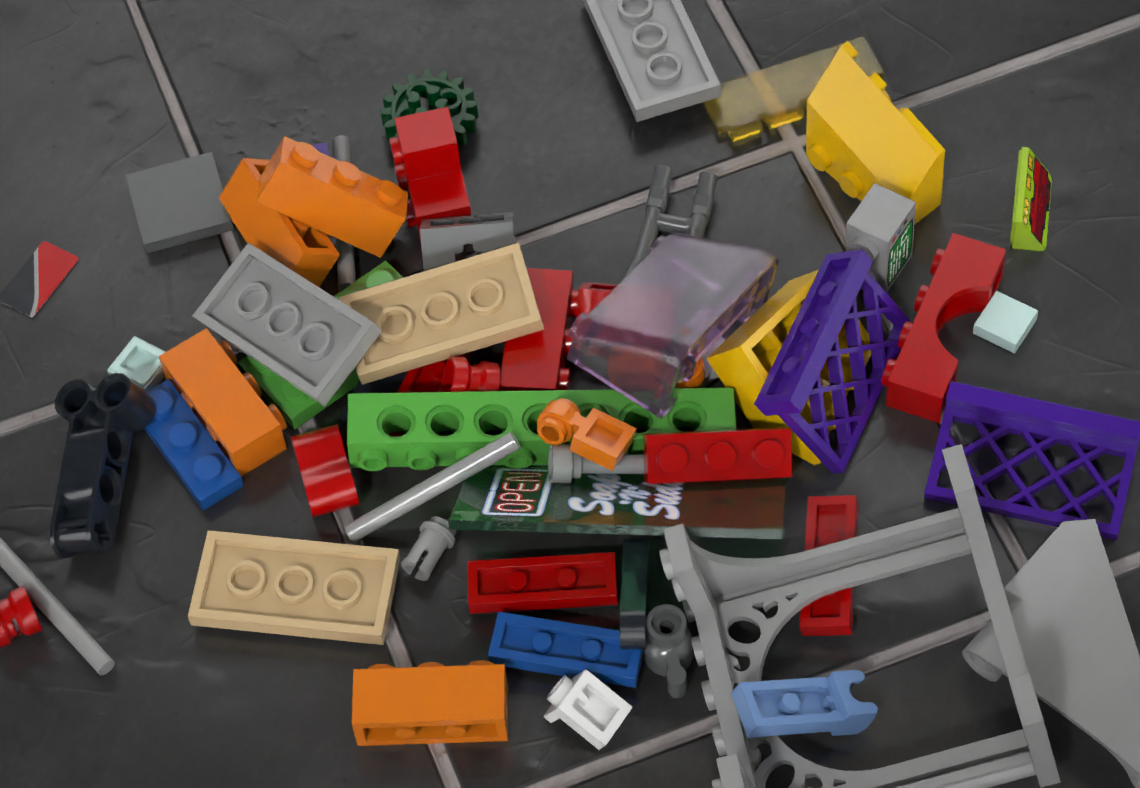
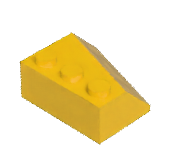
M847 41L841 45L807 99L806 156L817 170L826 171L838 181L840 187L848 196L852 198L857 197L861 202L874 183L916 202L915 224H917L941 204L945 149L908 108H900L898 110L893 105L885 91L887 84L876 72L869 77L854 61L858 52Z
M819 270L789 280L706 358L725 387L734 388V400L754 429L789 428L778 415L765 416L754 403ZM859 320L862 345L870 344L869 334ZM845 322L838 334L840 349L848 348ZM871 350L863 351L865 366L871 356ZM849 353L842 354L841 362L844 382L852 381ZM827 359L820 372L822 386L830 385ZM853 387L845 388L846 396L849 391L854 390ZM831 391L823 392L826 420L835 419ZM809 397L802 412L799 413L808 424L812 423ZM836 425L827 427L828 435L831 430L836 429ZM791 430L792 453L813 465L820 464L821 461Z

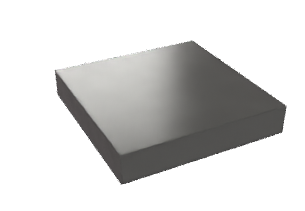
M212 152L125 175L146 254L234 230L231 217L219 199L223 188Z

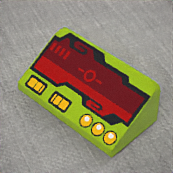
M1022 147L1018 155L1010 245H1012V249L1044 251L1047 245L1052 178L1048 170L1029 147Z

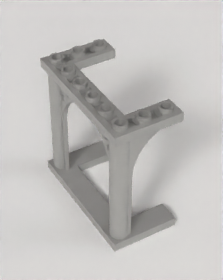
M962 444L942 449L959 508L811 550L770 558H735L718 555L694 544L683 524L663 529L668 547L660 550L663 569L667 579L672 580L678 601L683 603L688 622L696 621L699 636L692 637L691 642L699 667L706 665L709 680L701 682L702 690L709 711L717 710L720 725L712 727V733L718 754L724 757L716 759L720 778L712 780L713 788H766V781L770 773L778 766L784 764L792 765L795 769L794 779L788 788H805L807 779L813 777L818 778L822 782L823 786L820 788H990L1037 775L1040 788L1061 782ZM968 554L973 555L1023 729L890 766L863 771H843L815 764L795 753L778 736L747 737L731 693L740 682L761 681L765 658L771 644L782 627L797 612L813 601L840 590ZM778 606L776 615L768 619L757 610L764 608V611L767 612L770 608ZM748 621L760 628L761 635L756 642L743 644L729 636V628L734 622ZM729 652L737 656L749 657V668L745 671H737V669H741L739 662L734 656L729 655ZM760 744H769L772 754L760 763L761 752L757 747Z

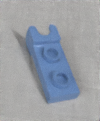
M859 670L833 671L828 677L740 682L731 693L748 738L831 732L832 736L858 734L872 723L878 712V707L874 703L860 702L851 695L854 684H860L865 678V675Z

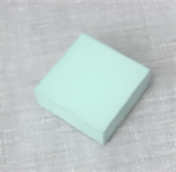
M996 291L975 322L973 334L1015 354L1035 324L1038 310Z
M134 336L108 368V374L123 373L147 392L156 387L165 377L158 357L165 353V351Z

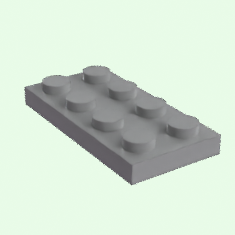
M582 0L637 122L721 97V84L681 0Z
M249 242L192 315L201 325L324 407L382 332L374 322Z

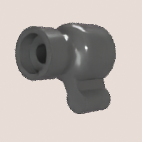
M663 604L653 608L646 618L647 648L644 650V660L648 668L655 674L667 677L669 695L673 698H681L687 693V675L685 670L691 665L693 660L692 634L686 625V616L683 611L674 605Z

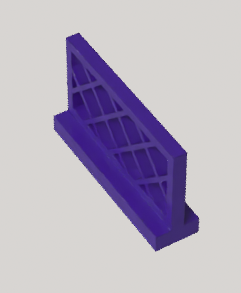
M863 249L826 254L754 403L765 416L778 415L832 474L844 473L883 388L881 380L885 366L890 358L896 360L901 349L898 348L901 330L906 321L911 322L869 274L868 271L873 261ZM861 288L863 290L865 311L857 312L856 296ZM882 313L893 324L886 341L883 339L880 317ZM866 316L870 341V344L862 345L858 319V317ZM845 322L848 348L840 349L838 334ZM871 350L873 370L869 378H866L863 351ZM849 353L852 381L844 382L841 355ZM827 359L830 385L822 386L820 372ZM853 387L856 407L852 415L849 416L845 388ZM831 391L835 419L826 420L823 392ZM808 397L812 423L810 424L799 414L802 412ZM836 425L838 446L835 452L830 447L827 429L828 426Z
M950 381L946 397V407L924 498L958 505L954 490L937 486L940 473L947 469L942 449L956 446L950 437L953 421L973 425L982 437L963 448L966 457L988 446L1000 466L978 478L968 463L975 490L980 494L977 497L981 511L1059 527L1064 521L1089 519L1080 506L1103 494L1113 509L1110 524L1097 521L1096 523L1101 537L1113 540L1118 539L1140 441V421ZM986 428L993 429L995 431L988 433ZM1008 433L1021 435L1029 449L1007 461L994 441ZM1033 438L1043 441L1037 444ZM1056 443L1069 446L1078 458L1055 471L1042 452ZM1082 449L1091 451L1085 454ZM1103 454L1125 458L1122 472L1105 482L1091 463V461ZM1035 456L1048 476L1026 488L1013 468ZM1084 467L1096 484V487L1075 499L1062 481V478ZM1006 473L1019 493L1006 501L992 499L984 485ZM1054 483L1067 504L1053 512L1042 510L1032 496ZM1119 484L1115 498L1110 489ZM1025 500L1028 506L1020 505L1019 503ZM1071 511H1073L1077 517L1070 516V515H1066V514H1068V513H1070Z

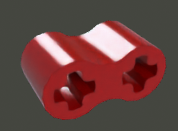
M338 425L291 436L312 516L316 517L360 505Z

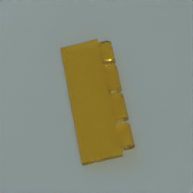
M862 36L848 41L858 52L854 61L869 77L876 72L883 79L884 71L865 38ZM844 43L720 83L721 97L703 102L718 132L727 131L731 141L735 142L762 133L763 127L760 119L765 118V122L770 130L804 119L805 115L802 105L806 104L807 108L808 97Z

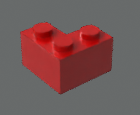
M444 107L394 118L397 137L389 138L398 186L404 191L408 190L410 196L406 212L408 228L417 226L420 238L422 219L472 215L461 171L458 145L449 108Z

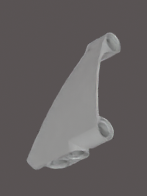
M1096 520L1064 521L1004 587V591L1036 696L1105 747L1124 767L1133 786L1140 788V656ZM990 619L963 649L962 656L979 675L989 681L996 682L1003 674L1007 677L1008 675L992 620Z

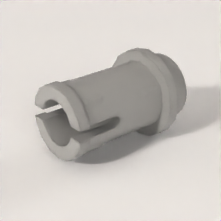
M433 516L429 521H424L421 524L419 538L407 557L401 562L402 568L411 575L419 560H423L414 577L418 580L427 581L446 548L451 549L455 544V527L447 520L438 516Z

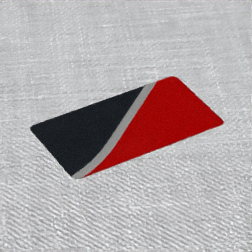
M43 241L1 292L0 302L29 317H33L78 262L79 258L55 245Z

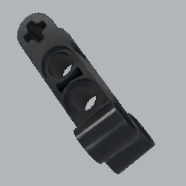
M123 373L108 375L100 382L96 389L83 379L69 381L60 389L55 399V409L61 417L69 422L49 537L54 552L63 559L73 557L76 552L93 550L98 554L107 553L112 549L115 541L133 432L142 430L149 425L156 412V402L153 397ZM67 528V531H60V529Z

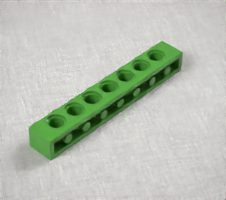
M734 388L348 394L347 447L350 468H362L367 471H379L385 467H410L414 470H428L434 466H451L505 434L512 432L521 448L492 465H506L514 469H522L530 465H548L550 444L544 442L533 431L537 430V418L546 405L560 398L568 399L575 403L580 410V415L585 418L595 408L635 428L647 430L644 433H635L634 440L625 453L644 455L643 434L682 432L678 430L680 427H690L695 431L736 430ZM489 430H499L503 432L495 436L485 434V432ZM396 431L406 433L400 437L389 436L390 433ZM441 431L454 432V434L450 436L437 435V433ZM572 438L568 442L561 444H571Z

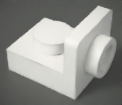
M585 669L571 679L565 675L557 682L547 696V700L552 705L543 717L550 723L560 718L599 750L607 745L633 707Z

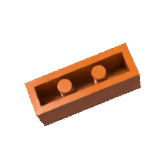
M284 136L260 176L256 202L381 258L406 219L408 192L402 190L398 185L389 180H380L360 171L350 162L338 161L317 151L316 148L308 143L297 142Z
M243 158L219 196L232 222L237 226L247 244L249 242L314 285L320 287L340 256L339 252L326 233L257 203L260 176L270 160Z
M206 328L158 356L165 379L170 380L241 477L287 449L282 430L287 428L282 414L274 404L269 406L264 404L260 398L262 392L258 383L248 371L241 374L235 366L238 364L236 356L225 340L217 342Z
M479 660L462 666H444L436 662H426L417 667L395 668L388 664H375L367 669H353L352 728L357 746L508 741V681L505 664H494L490 661Z

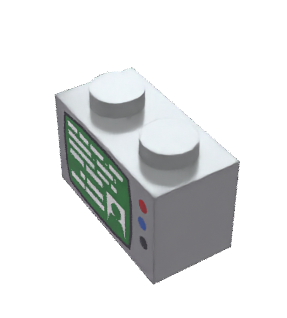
M874 183L846 223L845 252L863 249L873 261L868 271L869 274L887 293L913 255L916 202Z

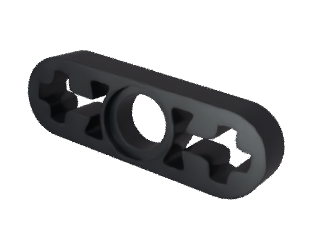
M624 539L620 602L621 650H646L647 648L646 618L648 616L650 575L649 539Z

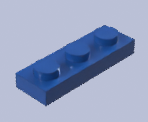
M167 379L147 391L156 402V412L149 425L143 429L201 509L204 511L242 488L244 485L241 476L170 380Z
M498 612L488 651V661L494 664H505V667L558 676L566 675L571 678L586 669L602 683L636 688L644 650H621L619 630Z

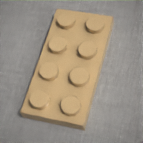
M519 243L339 297L341 302L374 322L382 330L356 365L362 385L448 359L450 356L462 355L544 330Z
M207 531L188 612L189 622L191 626L384 645L401 559L399 549Z

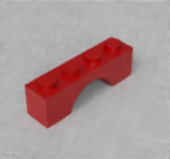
M952 233L945 250L937 249L930 269V275H933V279L929 286L922 284L914 305V311L918 313L914 322H905L898 340V348H901L897 360L892 358L888 360L882 375L881 385L887 387L886 406L939 424L941 423L946 407V397L950 381L957 382L959 360L943 347L938 338V333L949 321L958 316L983 312L1003 278L1006 249Z

